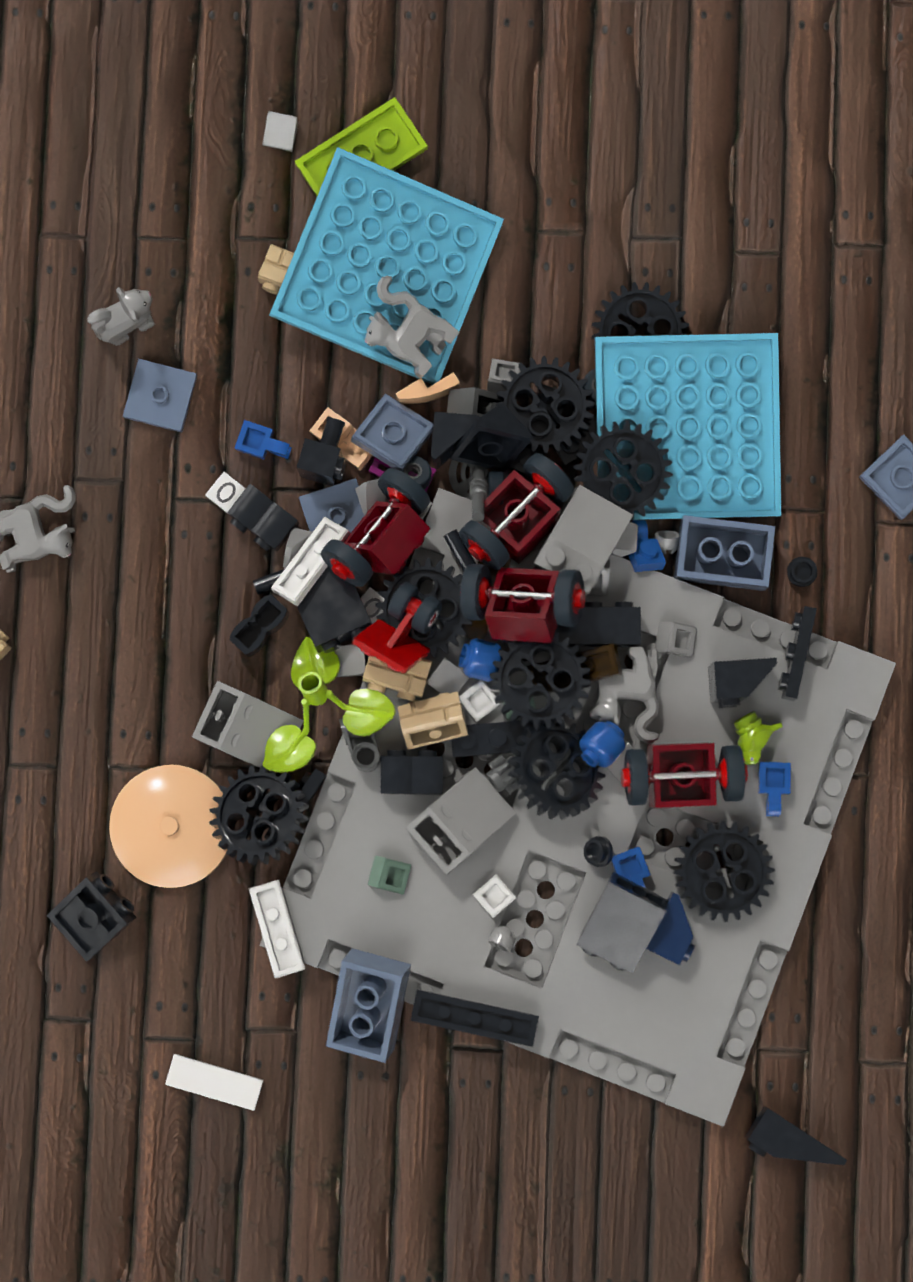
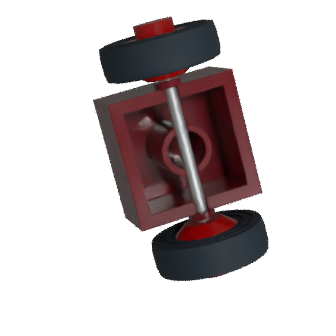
M536 453L532 455L523 466L526 475L534 485L514 470L485 499L484 520L481 522L470 520L459 532V536L470 554L494 570L502 568L510 557L519 564L555 527L560 519V508L550 499L563 503L574 491L573 484L564 471L556 463L541 454Z
M394 468L387 469L378 480V486L389 499V502L376 501L344 542L331 539L321 551V557L338 577L355 586H364L372 577L373 572L394 575L402 570L406 565V559L413 550L422 545L425 540L424 536L431 529L419 516L430 503L428 494L413 478Z
M470 564L463 573L460 588V605L463 616L469 620L478 621L486 619L491 638L497 640L552 643L557 624L570 627L579 624L586 600L582 573L571 569L559 572L553 570L500 568L492 587V577L489 568L482 564Z
M710 742L647 745V758L643 749H630L625 753L624 768L621 769L622 787H625L628 804L632 806L645 805L649 791V807L717 806L716 780H719L721 793L725 801H741L745 793V782L748 780V769L744 763L741 747L737 745L723 746L720 752L719 766L715 768V743Z

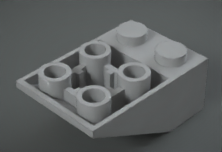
M217 681L192 738L260 768L264 761L265 746L270 735L277 728L284 725H295L301 729L304 720Z
M475 767L405 828L447 875L511 819L516 812Z

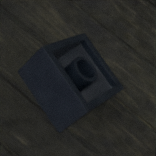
M777 658L713 662L708 666L710 704L718 703L719 709L735 708L741 705L740 702L748 698L777 665Z

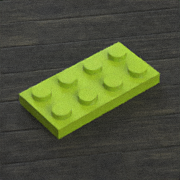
M394 97L297 159L295 165L315 195L318 196L337 147L395 171L428 150V145Z

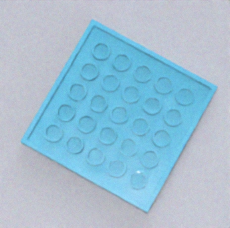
M337 147L269 316L420 379L415 375L414 366L411 363L394 357L384 346H369L364 340L367 334V327L371 323L369 320L370 316L380 312L388 320L392 328L397 330L409 310L406 304L392 306L382 302L378 297L376 289L378 282L384 276H391L392 282L388 288L390 293L409 292L434 315L445 319L455 329L460 331L504 219ZM457 336L451 344L445 341L446 346L440 355L432 351V344L427 340L419 347L421 353L432 365L429 371L422 377L423 381L432 385L440 381Z
M778 333L595 337L597 435L601 436L600 427L603 425L609 432L612 431V422H617L619 429H623L625 421H629L630 430H634L637 424L640 423L642 424V434L651 429L653 430L650 438L652 441L658 438L662 439L657 447L659 450L668 449L669 451L662 457L663 460L672 461V464L665 467V471L672 473L673 476L664 478L663 481L670 486V489H660L659 491L665 499L658 500L654 498L653 502L656 509L652 510L646 505L644 507L645 516H641L637 510L634 511L633 520L682 519L683 515L702 518L781 516ZM620 441L617 445L618 455L623 458L630 457L633 451L632 445L628 441ZM606 449L604 451L605 455L619 470L616 476L618 478L626 477L635 491L640 493V486L627 474L630 467L627 464L621 466L613 454ZM599 460L597 461V477L604 478L609 473V466L605 461ZM641 464L637 468L638 479L646 482L651 478L652 470L648 465ZM618 484L614 487L613 496L616 500L623 502L628 498L629 490L624 484Z

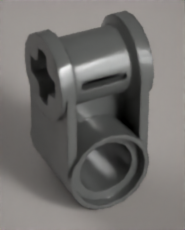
M340 718L339 722L355 766L363 772L376 770L381 761V755L375 738L376 733L368 736L354 735L346 729L343 724V718ZM365 749L372 750L375 753L374 761L369 765H362L358 762L359 753Z

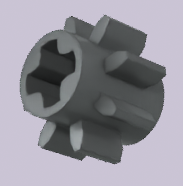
M500 755L488 764L492 770L487 772L486 776L499 793L504 789L508 793L516 790L511 787L517 782L516 777L508 776V773L515 769L514 766L507 763L513 756L505 760L503 755Z

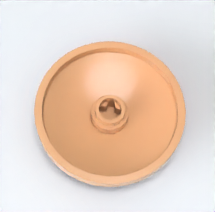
M163 765L150 768L130 780L114 802L109 823L111 843L122 865L139 880L150 885L165 888L188 886L201 881L211 874L223 861L227 849L223 850L218 846L221 839H216L212 836V833L219 828L209 824L211 820L217 818L209 810L217 808L219 805L213 800V797H222L223 795L219 786L205 774L181 765Z

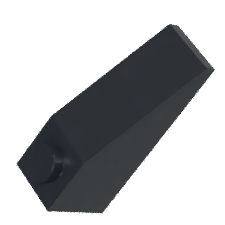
M766 1106L762 1108L745 1135V1138L751 1142L748 1148L762 1157H765L768 1153L775 1158L845 1165L847 1159Z

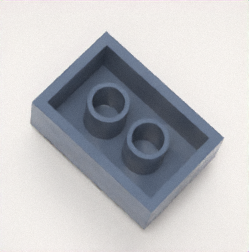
M683 515L680 520L674 578L684 582L765 591L769 587L775 526Z
M352 948L341 963L326 1047L385 1063L395 1049L411 964Z

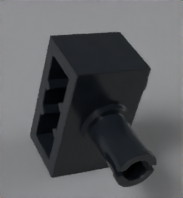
M327 417L320 442L305 438L296 467L301 478L329 486L336 485L337 480H343L347 463H345L346 458H343L338 444L345 422Z

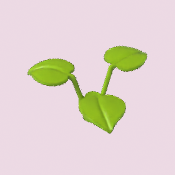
M305 637L296 652L291 668L292 681L304 696V699L301 701L303 705L304 729L301 731L295 725H284L277 728L267 740L262 765L270 771L290 772L302 768L312 759L316 751V743L312 738L307 737L310 731V705L320 706L327 699L332 700L341 709L346 710L343 716V724L350 733L357 736H368L383 728L394 718L396 714L395 707L384 694L368 688L355 690L349 697V705L344 704L325 685L332 682L339 673L340 660L334 651L331 653H324V651L318 653L311 638Z

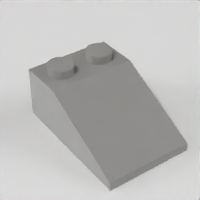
M579 485L536 558L534 566L541 570L559 572L566 569L580 571L584 580L585 594L588 595L633 514Z

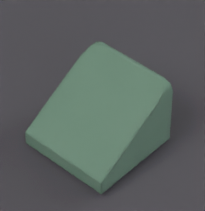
M376 855L372 864L368 886L404 895L412 865Z

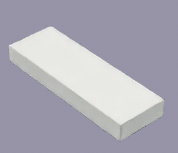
M324 517L271 587L273 592L298 606L328 566L321 557V551L331 539L344 542L350 534L349 530Z
M275 880L249 888L274 977L278 978L305 970L280 881Z
M174 1054L165 1085L254 1111L264 1080Z

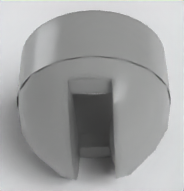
M662 530L655 533V539L658 540L664 555L666 550H668L669 554H673L677 550L679 533L670 530Z
M499 926L491 933L488 943L499 950L511 952L515 942V935L508 927Z

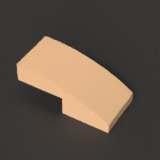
M454 372L428 388L422 378L395 393L396 400L401 404H418L432 401L448 395L451 389H460V382Z
M327 407L309 430L310 433L321 441L327 417L345 422L338 448H341L343 458H346V461L361 471L373 455L351 442V437L357 429Z

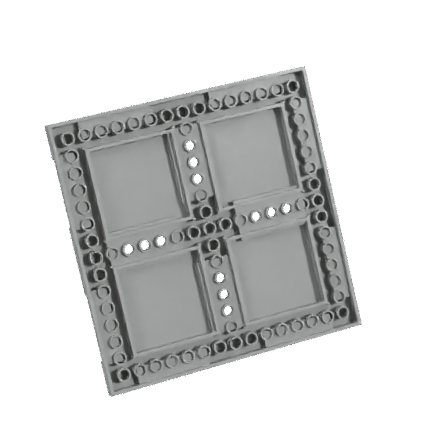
M438 488L425 521L431 529L424 536L425 540L422 545L415 549L409 564L410 569L414 568V559H417L422 567L425 565L426 559L430 558L433 567L436 566L439 560L443 561L444 571L452 565L455 568L453 578L459 574L463 575L464 572L444 536L455 529L460 532L467 522L473 520L472 500ZM551 532L519 564L512 559L509 568L533 569L534 562ZM611 554L608 559L610 560L608 596L586 595L585 602H603V607H615V602H634V607H641V645L639 647H643L644 651L655 649L659 622L672 621L697 627L692 657L657 652L658 669L654 681L659 709L657 716L646 725L647 731L658 733L659 738L657 741L645 743L640 741L634 733L633 726L636 717L646 710L645 703L636 700H618L621 710L618 727L625 734V742H628L634 749H643L646 758L647 745L715 743V768H718L721 748L727 745L738 746L737 743L740 736L736 734V728L733 724L736 720L755 711L757 716L761 717L762 724L782 723L783 728L771 734L761 751V758L759 762L791 763V791L789 795H781V815L779 817L766 816L767 794H758V763L751 766L747 765L748 780L745 782V793L741 801H725L721 793L719 780H716L717 806L669 808L649 807V791L645 805H629L625 787H622L619 780L607 768L600 767L598 771L605 774L606 777L597 781L603 786V790L595 793L598 800L589 803L590 808L581 811L579 815L575 817L569 815L564 820L560 819L559 814L557 817L549 819L548 810L538 816V806L536 805L527 809L529 799L527 797L518 799L519 794L522 792L521 788H517L511 793H508L506 789L502 790L499 794L516 814L446 875L405 828L442 795L381 794V761L377 769L372 772L360 771L351 758L349 747L346 745L342 733L282 891L304 963L339 976L342 960L352 948L411 964L404 999L405 1002L414 1005L418 989L538 1015L539 1020L533 1047L508 1043L556 1060L724 1127L744 1074V1066L786 953L792 945L831 840V832L896 663L846 643L835 642L812 633L798 698L794 701L782 699L783 691L778 690L779 680L782 672L787 673L789 661L785 660V653L788 643L794 642L796 631L791 630V624L723 599V596L658 571L634 572L631 561ZM425 580L420 586L421 594L431 593L435 587L434 581ZM450 602L443 604L440 615L442 617L451 616L455 610L454 604ZM437 618L436 626L439 629H443L444 624ZM488 628L484 640L495 642L501 646L503 651L509 652L508 644L503 643L502 640L492 639ZM431 629L425 634L417 631V635L420 638L427 637L431 633ZM458 635L456 639L460 646L457 647L449 643V654H446L440 648L438 649L437 658H434L429 652L428 656L424 658L432 661L428 679L444 658L463 671V668L459 667V656L465 643L469 644L471 639ZM580 647L579 652L597 647ZM617 647L622 669H628L625 666L624 659L628 655L630 647ZM544 651L539 652L535 655L534 662L548 661L551 659V655ZM777 658V665L750 696L740 702L741 705L735 708L719 709L718 703L710 704L708 666L713 662ZM522 660L525 667L531 665L528 661L524 662ZM517 671L512 674L510 682L514 685L524 683L527 680V675L524 672ZM469 677L458 692L459 696L480 680ZM492 680L490 682L484 681L489 688L490 686L498 683V681ZM598 681L591 682L590 687L582 688L583 691L588 693L589 697L588 699L579 698L578 701L583 706L582 710L572 708L574 719L572 720L566 715L562 717L566 728L572 723L576 724L575 732L577 734L584 729L587 732L593 724L600 722L590 716V708L599 699ZM362 682L360 689L367 688L368 683ZM426 684L423 698L416 697L415 700L421 701L437 697L440 693ZM386 689L384 695L393 703L396 714L390 722L376 732L375 738L380 755L387 756V750H406V756H418V751L427 750L428 745L408 750L402 733L397 707L405 705L410 701L397 698V691ZM493 692L495 696L500 694V692ZM555 692L549 693L554 701H559L560 698ZM544 695L533 696L536 709H541L547 704L548 700ZM503 703L478 722L473 719L462 704L466 725L511 721L510 719L507 720L506 715L501 713ZM451 740L443 741L445 751L440 756L443 757V794L473 768L476 767L488 780L484 774V767L500 755H503L505 760L510 756H516L512 753L473 756V764L469 768L463 769L456 764V757H453ZM549 742L550 749L556 753V747ZM369 749L361 751L358 755V762L362 765L371 764L374 761L375 753ZM568 749V752H567L566 756L564 757V759L561 760V761H559L558 763H556V764H557V768H558V767L561 765V763H562L565 759H567L568 756L571 754V750H570V749ZM573 762L574 769L580 773L579 766ZM533 765L534 773L540 777V770ZM555 770V772H554L548 779H546L545 782L543 783V785H542V789H543V790L545 789V787H546V785H547V782H548L552 777H554V776L557 775L556 770ZM557 785L558 793L564 796L563 789ZM720 821L725 822L726 829H729L733 822H737L738 832H741L744 827L748 826L749 832L747 836L749 838L759 834L760 836L756 844L758 846L762 844L768 845L762 854L763 856H773V859L766 862V867L774 868L775 871L766 874V878L772 880L774 884L764 885L763 889L770 895L769 897L759 895L758 899L762 906L757 907L751 904V915L741 910L740 920H736L733 914L729 913L728 922H723L721 913H718L717 918L712 921L710 920V911L707 910L703 916H699V905L689 909L688 905L692 899L690 897L681 899L693 934L691 944L695 945L687 962L682 960L681 964L677 965L645 949L634 972L631 973L627 970L620 971L614 968L609 961L600 956L593 957L586 954L577 945L580 933L609 878L615 872L611 861L605 867H594L586 861L583 850L585 844L595 836L606 837L612 844L613 856L640 846L651 876L643 878L645 887L668 899L671 892L680 896L685 891L684 887H675V884L682 880V877L673 874L674 870L681 869V864L676 863L674 858L684 857V854L678 847L685 846L687 843L686 836L698 838L696 828L699 827L704 833H707V823L711 822L715 830H717ZM662 828L669 829L673 834V841L668 846H661L656 840V834ZM736 843L729 844L726 849L730 860L736 861L742 855V849ZM717 844L714 845L715 853L720 851ZM701 852L697 856L696 863L698 867L706 870L712 865V857L709 853ZM376 855L412 865L404 895L368 886L372 864ZM730 866L716 870L717 876L724 877L728 897L733 898L734 894L727 878V874L731 872ZM740 873L735 880L737 888L745 891L750 887V877L746 873ZM494 875H497L514 894L516 899L492 918L473 894ZM543 881H549L554 885V895L549 899H542L537 894V886ZM717 882L708 883L705 889L707 897L715 900L720 896L721 887ZM531 910H539L543 914L544 921L538 928H532L526 923V915ZM506 926L514 932L515 942L511 952L499 950L488 943L489 937L495 928ZM262 937L260 946L266 948L264 939ZM520 939H528L533 945L531 954L526 957H521L515 952V944Z

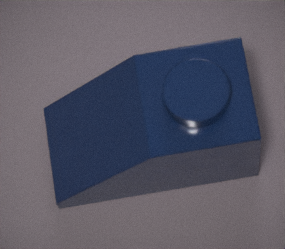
M671 892L668 897L667 910L646 949L680 965L682 960L685 962L689 960L695 945L691 944L693 934L680 896Z

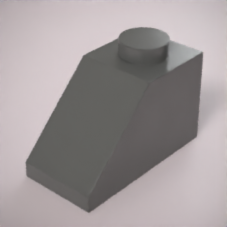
M476 387L449 390L447 413L471 414L482 417L492 410L497 403L504 401L497 398L496 393Z

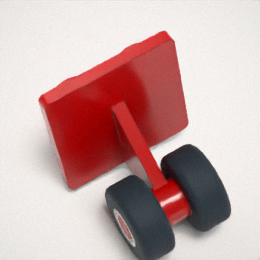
M405 582L397 589L388 606V614L398 620H402L398 628L396 629L378 619L355 636L352 643L359 647L364 654L374 656L386 663L391 670L405 674L428 656L430 648L408 636L411 627L422 634L427 633L441 612L442 602L433 596H428L423 601L417 599L418 588Z

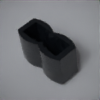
M251 484L247 486L227 512L232 517L229 523L242 533H245L246 530L256 536L253 541L267 552L270 548L278 552L289 538L291 529L299 525L296 518Z
M265 596L254 606L251 616L242 620L233 629L229 640L248 658L256 655L267 643L269 635L277 632L284 626L289 617L288 609L274 596Z
M387 750V756H381V794L442 795L443 757L437 756V751L420 750L418 751V756H406V750Z

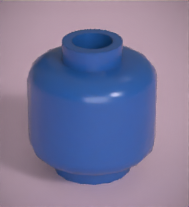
M474 638L469 644L465 643L459 656V667L463 668V673L467 677L490 682L493 680L490 678V673L499 672L492 663L493 661L502 662L503 659L498 653L502 648L495 642Z
M596 722L580 739L582 759L592 767L597 765L605 768L609 767L625 750L624 732L613 722Z

